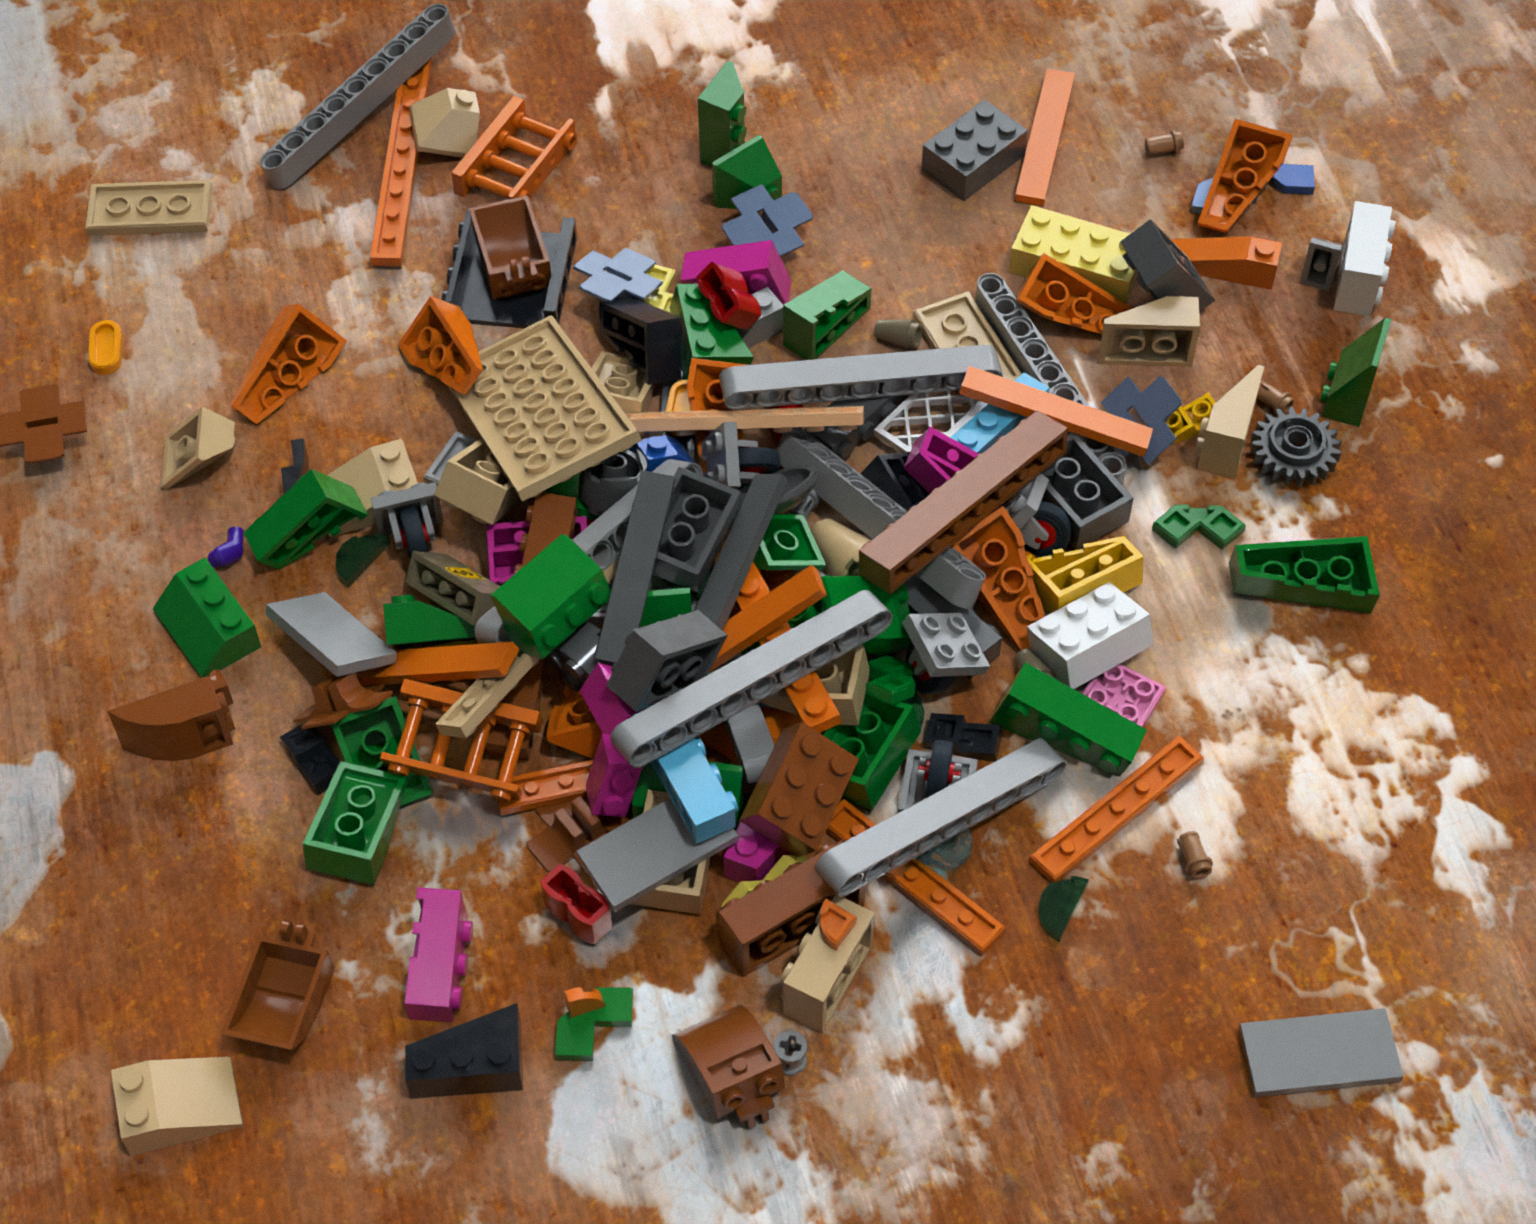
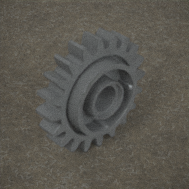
M1290 407L1288 415H1285L1282 410L1277 409L1275 417L1267 413L1264 422H1257L1256 430L1253 431L1250 453L1255 454L1254 464L1263 463L1261 473L1273 471V481L1282 476L1286 486L1290 484L1292 479L1296 480L1299 487H1302L1304 479H1307L1311 485H1315L1317 476L1322 480H1326L1328 472H1334L1336 464L1339 462L1342 442L1336 439L1337 429L1328 430L1329 420L1321 423L1318 422L1319 413L1308 417L1306 408H1303L1300 414H1296L1294 408Z

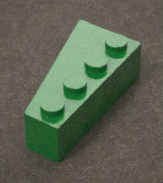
M1368 536L1235 545L1228 563L1233 591L1238 594L1371 613L1380 597Z
M1026 662L1004 691L988 722L1000 725L1001 728L1032 741L1043 738L1054 750L1118 776H1121L1132 763L1147 731L1145 728Z

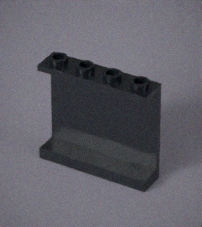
M467 209L465 220L459 223V244H454L453 247L454 266L449 267L447 272V284L449 287L448 290H443L441 300L459 306L471 324L526 328L550 315L559 324L577 242L575 218L563 217L560 233L540 232L550 261L551 276L548 287L492 299L479 255L469 209Z

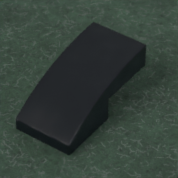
M304 438L291 440L294 466L281 468L284 494L309 471V457Z
M931 713L924 742L926 746L933 748L935 740L949 741L953 743V755L997 761L1003 732L1000 725L967 723L964 715Z
M303 724L280 736V739L300 771L316 793L319 794L328 789L340 761L329 749L326 739L316 727L302 729L301 726Z

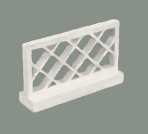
M946 391V396L928 397V393L910 394L874 429V436L899 453L910 452L912 443L922 434L910 435L909 425L927 424L929 428L934 423L950 422L951 428L947 432L942 433L951 437L980 412L987 403L964 395L951 396L950 391ZM970 403V410L967 413L953 414L952 404ZM947 405L949 414L931 415L930 406ZM925 406L926 416L908 417L907 411L911 407ZM891 426H905L906 435L893 436L887 430Z

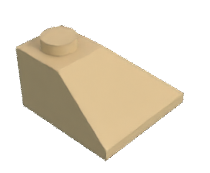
M446 88L410 105L409 111L417 151L463 158L476 143L480 116L476 92Z
M202 406L165 437L161 488L165 490L171 488L214 463L225 453H229L235 444V422Z

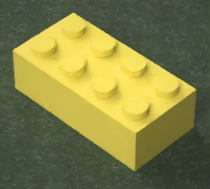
M1031 205L1011 249L1010 273L1026 277L1032 266L1045 253L1126 304L1137 281L1136 277L1139 276L1137 270H1132L1122 256L1126 251L1120 241L1130 235L1129 233Z

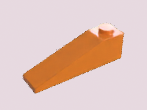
M1234 119L1197 225L1227 233L1282 166L1293 134Z
M1253 235L1171 239L1189 257L1200 276L1272 290L1282 241Z
M299 303L284 306L268 330L230 407L253 424L260 423L284 404L285 400L295 392L308 385L309 381L319 373L327 370L333 364L347 340Z
M1002 506L984 518L951 546L985 573L986 578L977 598L1017 649L1021 651L1026 648L1030 649L1027 626L1045 617L1041 598L1037 594L1033 580V570L1031 564L1029 565L1024 548L1023 535L1005 507Z
M566 685L563 690L564 700L560 706H554L550 713L546 738L550 743L594 759L603 733L581 692H574Z

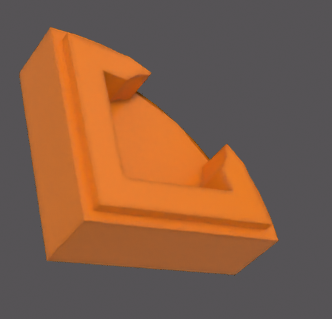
M825 899L820 910V930L825 941L837 951L856 925L857 917Z
M576 987L564 991L566 1006L571 1018L606 1006L601 992L593 988L591 992H583L581 987Z

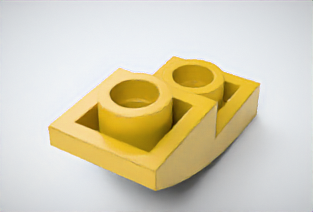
M1209 392L1184 407L1180 406L1168 418L1166 423L1177 438L1173 443L1199 435L1203 417L1210 418L1212 407L1216 403Z

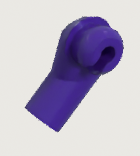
M230 527L228 529L227 542L214 548V551L208 554V562L212 567H225L242 557L244 530L240 527Z

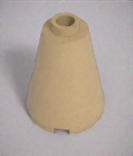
M832 519L816 522L812 526L811 532L826 563L824 568L829 576H861L859 575V550L866 542L872 540Z

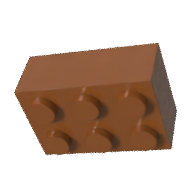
M803 722L782 729L739 821L796 857L817 851L859 758Z

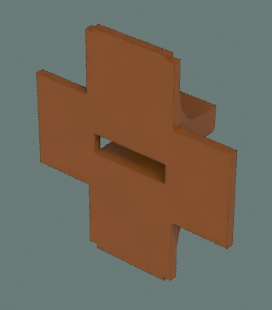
M55 384L23 389V391H20L21 411L0 415V447L23 443L25 463L29 464L64 457L65 440L63 436L87 432L84 400L61 404L59 386Z
M356 673L341 677L330 675L311 688L316 704L298 715L293 721L294 723L307 721L301 726L302 729L335 724L349 713L375 708L390 697L393 691L379 692L384 688V684L364 688L357 679Z
M580 796L573 801L536 808V813L545 822L547 827L537 836L526 842L527 848L547 872H550L558 864L565 865L572 859H575L590 877L577 857L576 852L586 846L584 832L593 842L630 821L631 815L628 812L626 817L591 815L589 801H584Z

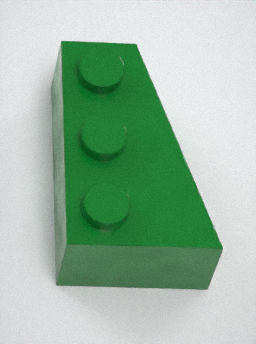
M842 270L783 305V346L805 360L818 359L871 309V288Z
M676 284L669 309L671 314L680 317L682 325L681 365L684 379L688 380L691 358L751 365L754 356L734 326L722 323L715 317L710 306V299L701 293L698 284Z
M310 469L284 495L279 497L262 516L257 518L244 532V535L258 562L280 570L315 549L313 543L329 533L333 537L342 532L340 526L356 516L359 520H362L368 516V513L354 487Z

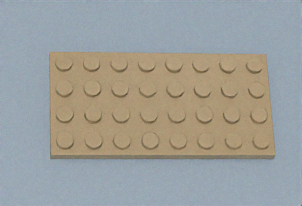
M552 315L478 351L483 371L466 395L449 387L522 502L528 498L540 495L544 490L560 482H565L577 473L589 467L597 466L603 460L619 452L626 451L632 445L642 441L636 427Z

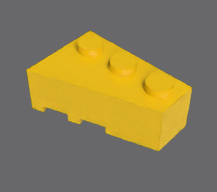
M1125 536L1083 544V549L1064 552L1063 548L1052 550V555L1033 558L1032 554L1027 555L1029 565L1031 564L1033 570V580L1037 594L1041 598L1043 608L1049 614L1108 582L1112 583L1123 593L1143 584V555Z

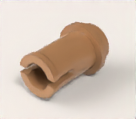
M1170 130V134L1151 138L1147 137L1144 140L1148 157L1171 151L1176 154L1179 150L1184 149V140L1180 131Z
M1261 380L1260 385L1262 387H1259L1257 399L1271 407L1274 414H1276L1277 409H1280L1287 415L1289 408L1293 407L1295 400L1291 398V393H1283L1267 383L1266 380Z
M1189 831L1180 835V839H1177V844L1180 846L1186 861V873L1191 875L1193 879H1201L1208 876L1212 872L1213 861L1210 857L1206 856L1198 832Z

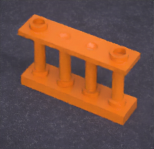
M513 96L451 172L454 193L465 197L471 188L477 186L507 199L528 195L531 201L532 196L566 153L575 147L577 143L575 121L569 118L563 127L558 130L530 119L525 113L524 100ZM526 129L551 139V142L545 149H542L513 136L518 130ZM508 147L536 160L528 169L498 155L503 149ZM494 167L521 179L512 188L482 175L488 168Z
M404 679L400 693L404 700L408 701L407 705L410 708L396 755L385 752L381 753L380 759L385 767H388L387 771L402 776H408L410 772L490 792V797L500 801L509 802L511 798L520 799L522 792L519 785L512 784L511 782L524 736L529 735L530 731L536 733L540 731L543 721L540 711L499 702L497 708L489 713L477 726L464 771L443 767L452 736L441 735L440 732L436 739L430 763L410 759L423 711L428 710L429 706L441 709V713L444 715L464 693ZM496 723L509 726L508 729L511 731L499 776L496 780L477 774L490 729L495 727Z

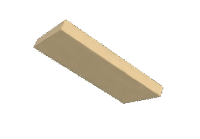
M211 180L91 184L85 226L87 236L208 232L213 188Z
M969 291L913 310V319H915L916 323L922 324V333L932 349L990 345L996 349L1004 378L1015 381L1022 374Z

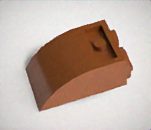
M528 195L469 208L479 255L492 299L539 290L549 286L551 276L550 261Z
M218 669L213 670L209 676L107 711L122 747L138 756L163 761L193 759L233 745L229 731L236 728L228 705L234 703L223 672Z
M283 920L276 939L258 935L220 1033L221 1035L293 1050L304 1040L321 1008L334 972L328 950L313 946L316 935L308 932L306 925L298 923L294 929L292 922Z
M743 1005L735 1006L672 1034L717 1119L735 1112L739 1121L745 1122L748 1129L756 1126L755 1116L757 1115L762 1123L769 1120L768 1110L775 1107L770 1095L785 1089L782 1062L763 1029Z

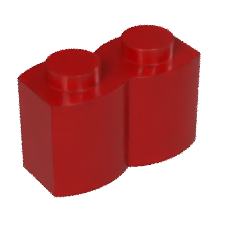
M710 262L697 275V284L701 293L710 299L712 312L722 323L747 330L761 317L758 301L752 294L748 293L746 281L737 270Z
M558 864L540 880L544 904L548 911L557 919L569 922L572 931L581 940L590 944H596L612 928L608 902L600 892L591 887L584 886L582 879L574 870L565 865Z

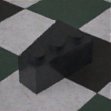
M632 296L615 299L611 303L606 301L599 302L600 333L619 353L625 352L630 357L629 364L633 369L640 368L645 374L643 380L648 385L681 379V336L683 330L680 317Z
M910 452L877 455L860 474L901 507L908 511L912 506L919 504L930 495L904 469Z
M518 1003L406 1045L405 1081L410 1098L523 1090L522 1034Z

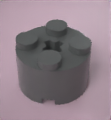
M636 449V453L626 450L603 460L597 466L581 471L579 473L578 494L580 499L588 506V511L594 515H602L639 483L641 471H647L646 457L638 449Z
M585 621L546 656V659L555 668L561 669L565 674L562 680L574 692H578L597 665L595 663V655L600 636L597 634L601 630L588 621Z

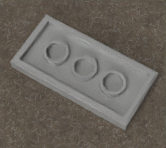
M325 592L266 604L265 615L336 677L396 663L397 652Z
M671 798L576 852L582 865L612 910L616 912L738 841V834L732 828L696 844Z
M1386 1008L1240 1023L1238 1028L1254 1097L1401 1082L1404 1077Z

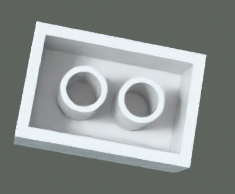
M1358 201L1354 202L1343 244L1333 310L1370 317L1373 306L1380 305L1383 287H1380V284L1386 285L1389 273V266H1386L1384 261L1389 262L1392 251V243L1387 241V239H1392L1396 221L1390 220L1392 207Z
M1110 582L1027 626L1030 649L1056 673L1058 681L1073 689L1154 645L1150 614Z

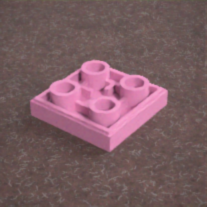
M1119 664L1090 680L1082 694L1137 725L1144 727L1165 694L1166 686Z

